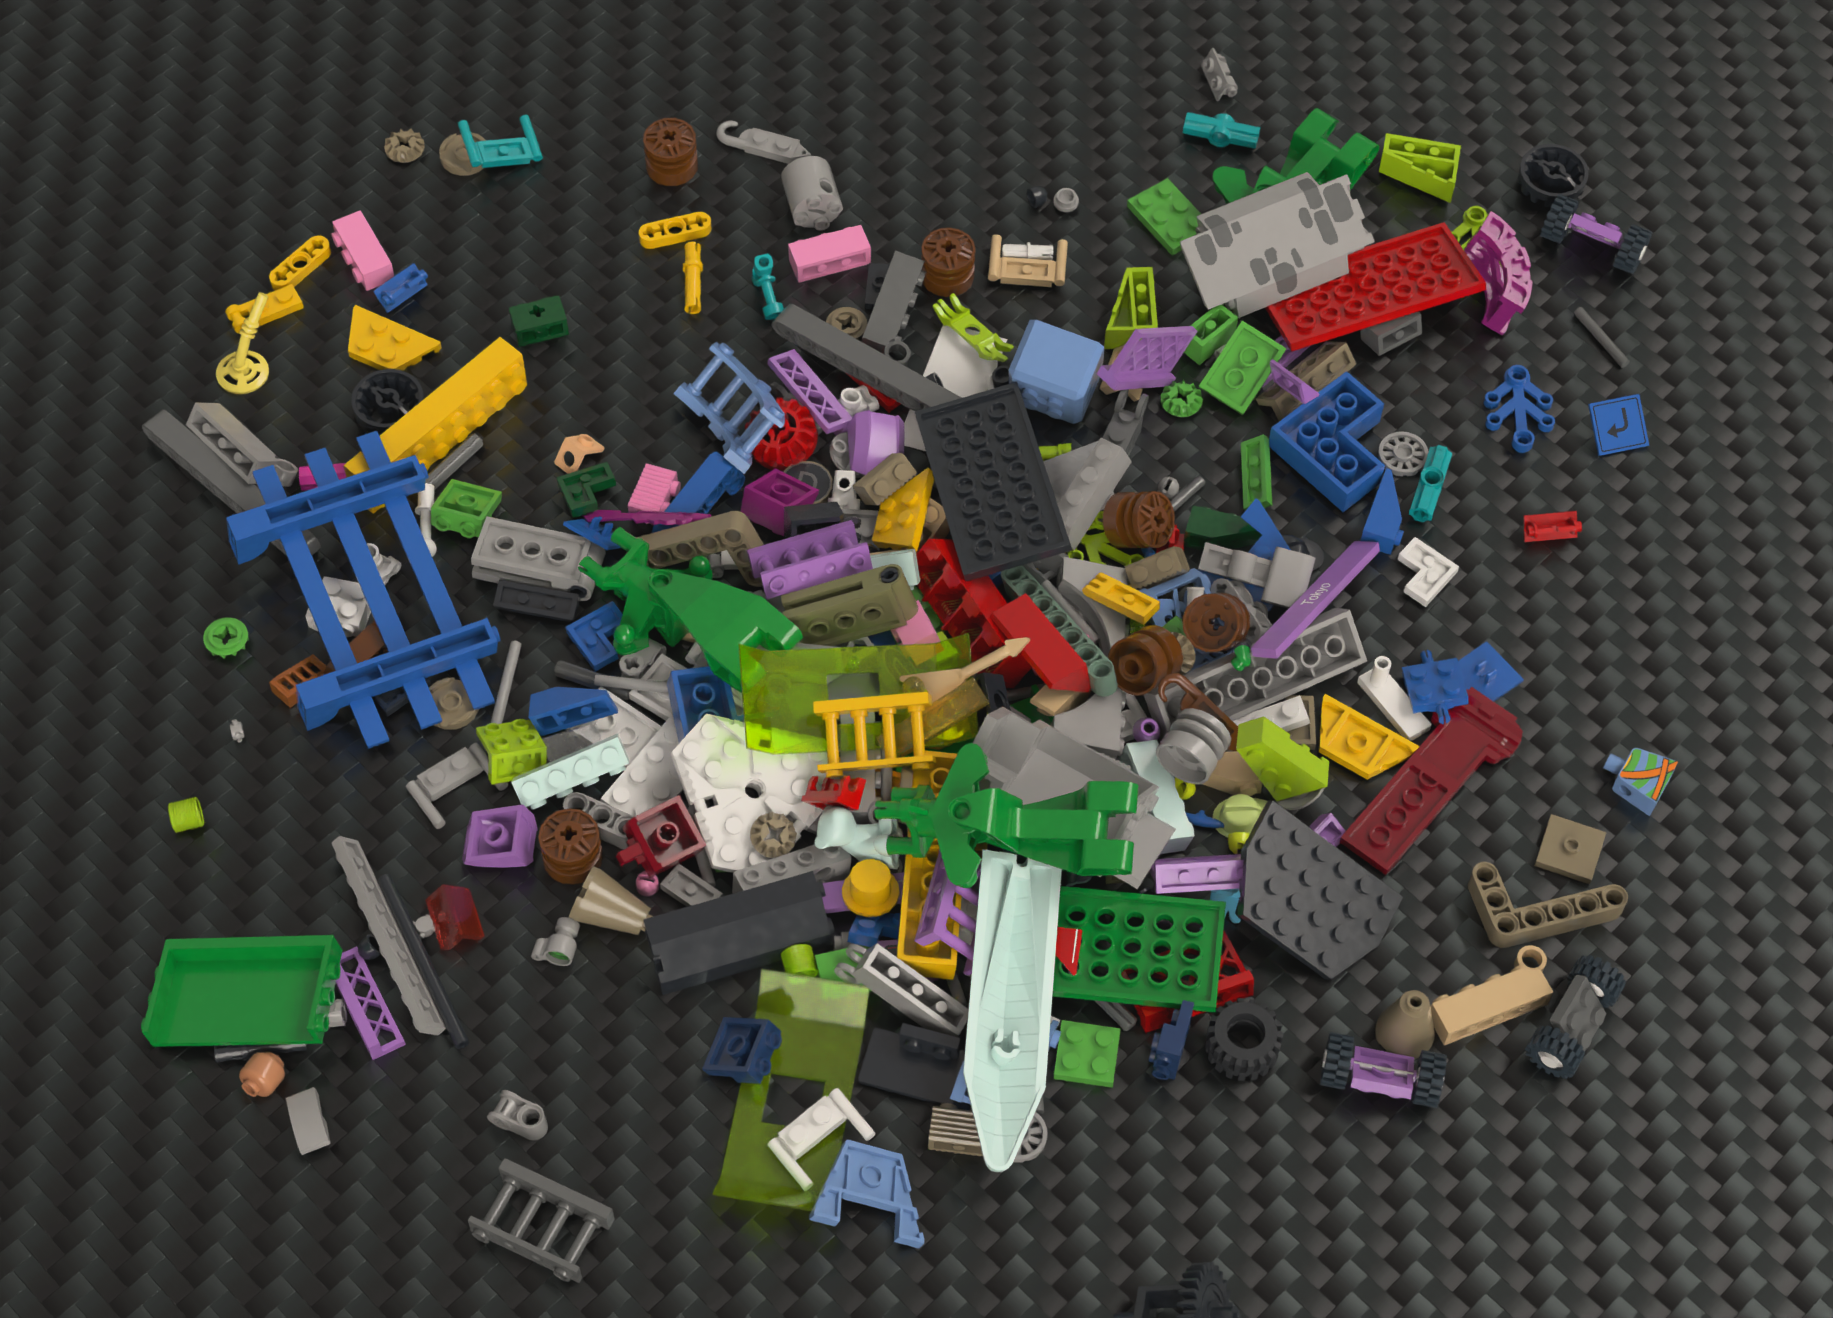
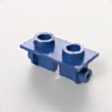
M413 263L373 292L388 313L426 287L428 284L425 279L428 278V275L423 269L419 271Z

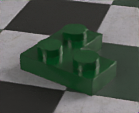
M608 462L556 477L558 487L573 518L599 510L593 493L616 486L615 477Z

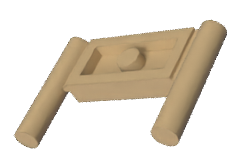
M1000 235L992 236L988 279L990 281L1001 279L1000 283L1043 287H1051L1052 283H1055L1057 286L1065 284L1068 246L1066 240L1058 241L1055 262L1052 260L1001 258L1002 237Z

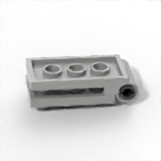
M486 516L471 557V564L474 565L472 578L499 583V580L570 592L579 594L580 601H587L592 596L595 581L578 570L579 563L584 557L589 556L602 566L606 552L604 548L582 536Z

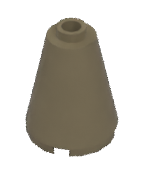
M594 866L589 872L569 915V918L577 922L639 935L641 930L645 932L643 920L654 917L649 914L651 908L603 870Z
M1417 990L1407 991L1379 1016L1375 1027L1376 1040L1386 1052L1414 1057L1415 1060L1419 1058L1422 1050L1429 1051L1435 1037L1430 1002L1424 993Z

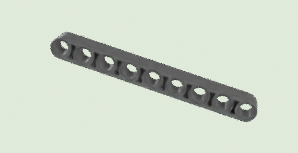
M788 304L772 322L773 329L781 337L915 412L962 398L794 304Z
M162 409L142 425L144 433L154 444L237 514L265 505L257 486L248 484L209 446L166 410ZM308 529L301 531L310 553L313 555L321 548V544ZM280 539L271 541L272 544L286 555Z

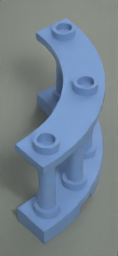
M715 342L709 348L715 356L693 383L686 384L683 382L674 394L698 416L702 417L704 414L711 421L708 427L719 440H725L726 442L722 446L724 449L723 457L745 474L752 464L751 452L774 424L782 428L785 423V413L770 394L772 390L770 386L764 381L758 380L732 355L734 351L723 342L721 344ZM724 361L737 375L717 400L709 404L700 396L702 393L701 389ZM745 382L752 391L751 395L730 421L725 420L721 416L723 413L722 409ZM759 402L760 413L744 433L739 436L737 433L739 431L738 427Z

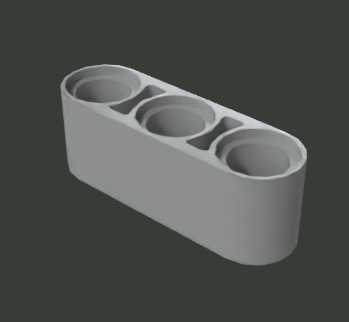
M575 792L567 795L563 802L564 809L583 808L582 811L591 815L595 822L600 819H607L606 823H597L600 839L621 849L628 848L626 843L628 838L622 834L624 832L622 828L634 816L583 793Z

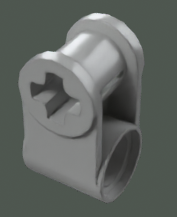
M649 638V647L636 653L624 655L619 661L620 669L623 672L621 677L641 679L661 654L666 655V646Z
M502 1090L499 1103L494 1111L489 1112L487 1115L488 1120L501 1129L512 1131L529 1140H539L544 1137L548 1130V1123L543 1109L538 1104L525 1100L511 1091ZM531 1119H539L534 1125H526Z

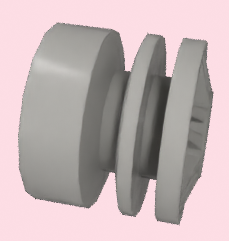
M1194 708L1184 709L1179 712L1176 721L1171 725L1170 731L1165 734L1158 745L1156 756L1163 768L1174 777L1191 784H1203L1208 781L1217 766V761L1223 757L1224 752L1230 746L1231 736L1223 723L1214 716Z

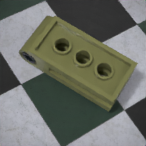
M896 564L881 566L781 595L782 605L785 609L783 615L800 629L803 639L799 643L839 645L905 626L907 621L912 619L918 612L917 602L903 570Z

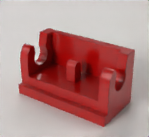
M812 776L808 782L806 793L802 795L801 801L822 810L827 806H841L848 810H858L866 779L861 777L850 778V776H844L842 779L825 777L822 782V788L818 791L816 789L818 776Z

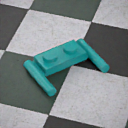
M523 115L519 118L525 137L477 142L473 140L468 122L466 120L458 122L471 166L478 167L481 165L482 168L530 164L531 160H542L543 156L529 116Z

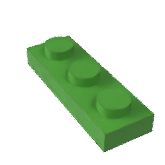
M1263 434L1241 442L1244 510H1247L1256 498L1264 508L1272 506L1269 439Z

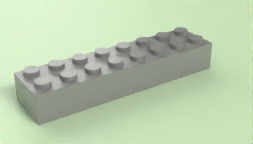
M1334 608L1318 615L1277 659L1255 657L1250 649L1251 664L1249 667H1245L1243 671H1237L1232 666L1231 660L1236 657L1235 652L1183 675L1234 721L1365 663L1367 658L1351 611ZM1170 683L1165 688L1167 702H1163L1159 698L1158 687L1144 694L1151 717L1160 726V742L1165 734L1170 731L1172 723L1176 721V717L1181 712L1180 701L1186 692L1176 683Z

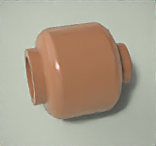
M257 1052L247 1061L239 1073L240 1080L243 1083L242 1089L250 1096L258 1095L261 1097H267L272 1094L285 1076L282 1060L271 1052Z

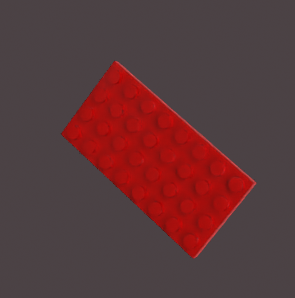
M1443 222L1366 246L1364 249L1348 255V274L1265 307L1292 352L1486 290V281L1448 226Z

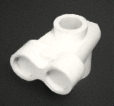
M864 385L854 389H844L838 400L851 417L855 413L866 410L874 412L879 409L878 400L870 395L867 387Z
M835 471L832 498H828V502H838L841 509L860 510V499H857L856 491L852 486L856 483L855 471ZM842 479H847L850 482L847 488L839 486V482Z
M367 543L382 581L386 585L390 577L397 574L400 570L401 562L392 556L387 558L381 555L376 545Z

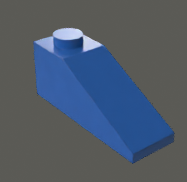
M1386 468L1363 529L1361 541L1378 542L1380 552L1391 555L1394 545H1400L1404 531L1399 530L1402 517L1392 470Z
M554 687L531 694L529 719L540 736L618 713V708L607 690Z

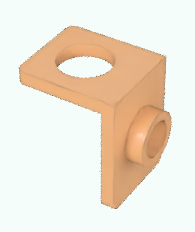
M587 434L565 437L554 463L569 474L578 471L586 454L603 452L604 447ZM567 451L574 455L575 461L571 467L564 461V455Z

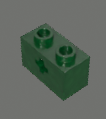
M559 295L509 307L511 324L519 347L569 335L567 318Z

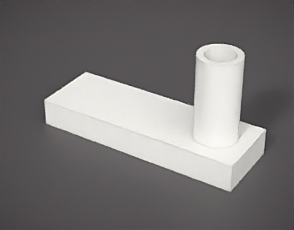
M1379 656L1375 659L1373 669L1359 676L1357 683L1402 737L1412 741L1428 732L1432 724L1422 712L1413 714L1409 697L1389 674L1391 668L1390 659L1385 656Z

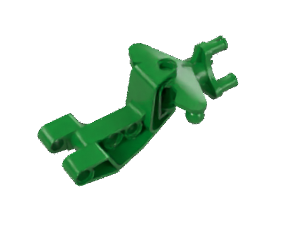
M1316 108L1295 130L1287 158L1280 173L1268 166H1264L1255 187L1252 188L1246 183L1245 170L1222 166L1213 173L1214 187L1222 195L1225 203L1229 204L1308 172L1319 185L1347 174L1351 182V190L1376 157L1379 145L1357 132L1342 148L1337 147L1327 139L1339 121Z
M622 527L617 528L611 536L613 543L628 552L619 562L612 567H602L592 560L591 557L586 556L579 563L578 570L594 580L596 586L603 591L613 590L618 598L623 601L626 600L620 625L616 627L613 635L614 650L620 655H629L649 647L648 632L654 627L670 647H674L682 638L690 633L700 646L713 674L740 693L745 694L766 673H763L761 667L748 655L761 645L775 656L783 658L803 639L800 629L762 596L712 580L713 573L710 569V562L702 555L693 557L689 562V568L685 570L653 569L648 567L649 543L642 538H635Z
M970 743L964 745L959 750L937 798L930 785H918L917 788L893 787L891 801H876L875 807L880 808L874 809L877 820L900 819L901 822L907 824L911 833V837L889 836L886 842L888 855L901 854L912 855L914 858H925L933 841L937 838L947 877L954 885L962 888H970L977 881L976 871L982 858L974 849L976 844L984 842L1080 876L1132 874L1134 843L1127 840L1107 839L1109 817H1116V814H1136L1139 785L1133 782L1088 781L1083 788L1077 791L1023 805L1022 799L1000 788H989L980 791L979 781L990 772L988 760L981 747Z

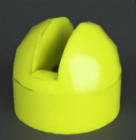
M1174 778L1179 798L1185 800L1194 795L1196 790L1195 784Z
M1246 832L1230 833L1228 835L1230 850L1237 854V850L1243 848L1250 834Z

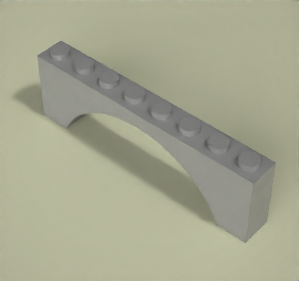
M1064 557L1057 572L1056 589L1083 615L1093 631L1101 638L1099 641L1100 649L1108 658L1111 647L1117 641L1128 636L1129 625L1125 624V619L1128 617L1085 596L1082 589L1089 585V582L1095 579V576L1100 572L1131 587L1130 581L1127 580L1125 568ZM1118 687L1116 692L1110 696L1102 697L1094 694L1079 707L1055 715L1050 726L1096 752L1104 753L1105 756L1109 755L1110 758L1116 759L1117 756L1122 755L1124 749V739H1120V733L1123 732L1125 725V716L1121 715V710L1125 706L1126 693L1122 692Z

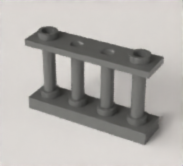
M504 1158L498 1168L504 1185L483 1221L470 1216L468 1223L472 1235L481 1242L488 1243L490 1240L553 1270V1274L563 1281L569 1282L572 1279L579 1283L582 1275L580 1267L575 1264L595 1228L598 1229L601 1226L605 1229H610L615 1220L613 1209ZM520 1188L529 1192L531 1197L509 1234L494 1227L513 1192ZM548 1201L556 1205L558 1210L536 1247L521 1240L541 1203ZM574 1213L582 1217L585 1223L564 1259H561L548 1251L568 1215L572 1216Z

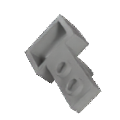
M1205 543L1198 570L1264 588L1261 597L1262 602L1289 609L1307 590L1316 558L1276 547L1271 561L1244 551L1231 550Z

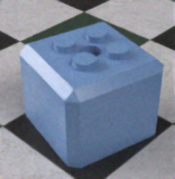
M1029 320L1009 368V384L1018 383L1026 408L1072 424L1078 423L1083 420L1100 379L1096 373L1103 365L1104 346L1099 342L1039 320Z

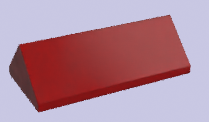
M1026 593L991 614L990 618L1008 639L1030 638V642L1023 648L1020 654L1050 689L1089 692L1091 686L1087 664Z

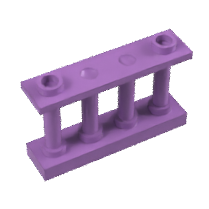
M852 520L747 550L752 575L754 578L761 577L766 599L873 569L867 542L858 544Z
M939 850L914 941L923 947L938 940L943 941L967 957L963 973L968 976L972 974L976 920L955 907L952 900L954 892L978 907L979 893L971 888H962L950 882ZM978 866L976 872L978 877L977 879L980 880L981 867ZM948 916L974 933L971 946L946 930Z

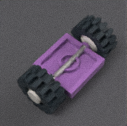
M1558 194L1547 214L1540 235L1560 244L1566 236L1567 230L1572 227L1574 231L1620 249L1617 253L1614 267L1634 274L1647 249L1652 231L1633 224L1625 238H1623L1618 226L1608 222L1605 225H1601L1595 221V217L1582 212L1581 216L1577 215L1576 209L1578 208L1579 201Z
M1334 1032L1329 1033L1322 1062L1320 1085L1344 1090L1349 1070H1352L1351 1088H1356L1362 1092L1386 1094L1392 1098L1411 1099L1412 1095V1103L1438 1107L1446 1071L1447 1056L1445 1054L1422 1050L1418 1060V1067L1414 1070V1057L1355 1046L1352 1058L1354 1036Z

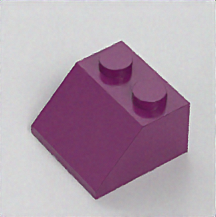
M774 469L744 488L741 512L753 523L760 524L772 530L773 533L784 536V507L813 504L819 494V490L778 469Z

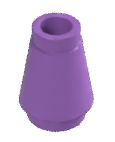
M1149 717L1137 720L1132 730L1137 742L1158 740L1161 733L1157 721ZM1146 724L1151 725L1152 733L1145 732L1144 726Z

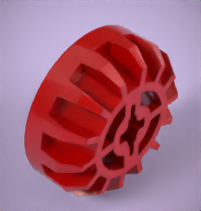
M778 397L776 402L785 413V423L782 428L774 424L767 432L770 437V443L762 438L751 454L765 468L784 471L789 466L806 461L812 455L818 441V430L806 406H801L795 399L785 401L782 397ZM753 410L751 412V420L745 424V430L760 413V410ZM789 414L795 419L796 428L790 426Z

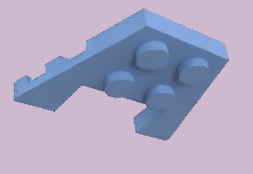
M846 1140L838 1152L810 1213L809 1220L836 1226L840 1222L841 1199L894 1212V1242L915 1248H920L924 1244L923 1233H919L917 1220L919 1219L917 1209L912 1206L909 1194L911 1186L903 1155Z

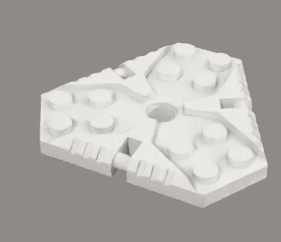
M705 714L671 753L689 806L694 804L697 813L694 814L693 818L697 829L706 843L705 851L713 869L733 873L737 870L773 859L758 853L751 843V827L759 816L772 811L777 814H784L785 817L790 815L796 820L793 823L795 832H797L796 843L801 837V831L803 829L807 830L823 812L822 809L805 803L801 799L802 795L806 793L808 782L812 776H818L816 789L820 791L822 788V782L826 777V773L819 772L817 765L828 764L827 743L825 739L771 728L770 731L760 729V725L749 724L748 722ZM758 740L766 741L767 748L757 747ZM745 788L755 789L759 797H749L745 792ZM712 799L715 806L707 808L705 801ZM768 828L770 833L764 840L774 838L776 841H780L778 836L783 829L774 831Z

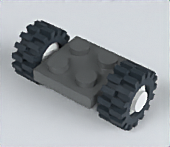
M1583 955L1577 959L1567 976L1569 988L1550 1018L1554 1030L1548 1025L1546 1027L1540 1026L1536 1029L1525 1048L1526 1055L1530 1057L1529 1060L1532 1063H1537L1536 1067L1539 1069L1544 1068L1546 1073L1550 1074L1552 1072L1558 1078L1560 1075L1562 1078H1571L1584 1058L1586 1048L1590 1046L1597 1029L1604 1022L1606 1016L1604 1008L1612 1007L1626 984L1623 974L1618 973L1619 970L1616 967H1610L1611 963L1608 961L1604 963L1602 958L1599 957L1594 959L1592 955L1587 957Z

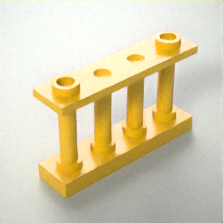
M929 692L814 701V714L818 717L822 716V720L825 721L828 764L817 765L818 771L826 773L827 778L842 777L843 772L903 766H912V770L929 769V764H936V758L933 755H925L922 712H925V707H932L931 694ZM908 709V713H911L914 757L897 758L894 727L896 710ZM879 711L883 722L885 759L868 760L865 717H868V712ZM850 714L851 718H854L855 762L839 763L837 720L839 715Z

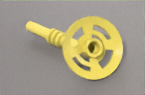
M258 293L248 319L246 318L244 320L245 324H242L237 351L224 357L217 366V381L229 393L248 394L254 392L264 385L269 376V367L265 358L256 352L248 351L250 341L254 339L255 333H257L256 328H259L258 321L268 299V295L264 293ZM247 356L254 357V358H256L260 363L254 364L250 359H248V358H246V357H247ZM257 372L260 373V375L253 382L247 384L248 381H250L256 376ZM229 374L233 379L238 380L237 385L227 382L224 376Z

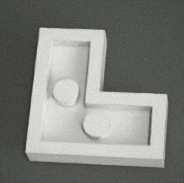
M1416 537L1411 540L1398 556L1400 562L1417 573L1405 586L1404 593L1425 607L1455 576L1459 569L1458 565Z

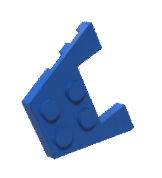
M1256 498L1241 516V519L1262 535L1248 553L1272 561L1276 547L1291 549L1260 501ZM1198 570L1202 574L1207 575L1211 585L1215 580L1224 578L1219 575ZM1242 582L1251 594L1253 601L1266 605L1268 612H1270L1275 605L1261 601L1264 588Z

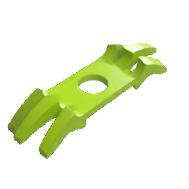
M954 293L950 295V301L956 313L942 299L938 300V304L935 303L933 305V309L943 325H948L978 352L980 358L1001 362L1008 360L999 351L1010 352L1014 346L1003 342L997 333L993 334L970 314V309L961 305ZM968 327H975L980 331V333L977 335H969L966 333L965 329Z

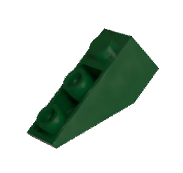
M1193 505L1185 530L1184 546L1203 551L1205 543H1210L1232 549L1255 545L1262 535L1236 514L1223 513L1208 507Z

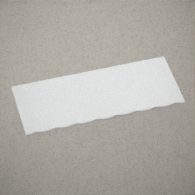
M943 325L923 376L926 377L935 372L941 379L945 389L963 398L987 391L988 387L985 376L992 375L998 363L997 360L980 358L978 352L948 325ZM965 329L966 333L969 335H977L980 333L978 331ZM999 337V338H1000L1003 342H1005V343H1006L1007 340H1008V339ZM910 409L904 423V446L926 451L915 411Z

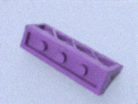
M795 349L768 359L767 364L801 405L808 408L813 419L826 434L834 432L837 436L840 433L848 432L847 424L852 419L851 415Z
M356 946L342 953L340 978L336 980L335 985L345 1001L346 1007L372 1060L406 1045L364 959L358 953V947ZM356 958L358 967L355 974L344 972L341 964ZM357 982L370 986L366 998L355 994L354 988ZM369 1005L381 1008L382 1013L378 1022L367 1019L365 1014ZM383 1029L393 1032L396 1039L380 1046L377 1037L380 1030Z

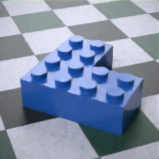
M1347 371L1319 391L1318 397L1306 404L1303 403L1271 427L1269 438L1270 448L1342 512L1346 511L1381 483L1385 465L1357 441L1358 438L1380 422L1384 403Z
M709 666L670 672L667 689L678 743L686 737L705 714L748 722L749 724L760 725V729L770 731L771 728L787 731L779 710L737 716L731 686L713 674ZM758 740L757 747L767 748V742Z

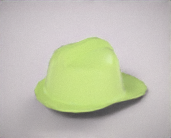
M1244 794L1231 796L1219 803L1214 810L1213 818L1225 825L1224 828H1216V830L1227 838L1230 833L1234 832L1250 834L1268 801L1252 798Z

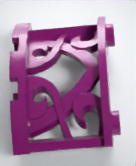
M1490 211L1484 222L1468 241L1464 251L1486 281V290H1484L1486 307L1481 322L1498 334L1504 335L1511 317L1516 311L1521 314L1528 304L1532 290L1529 270L1531 263L1525 247H1521L1516 239L1515 231L1500 216Z

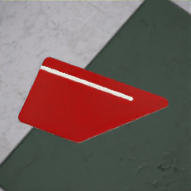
M1057 927L1055 955L1072 975H1076L1082 930Z

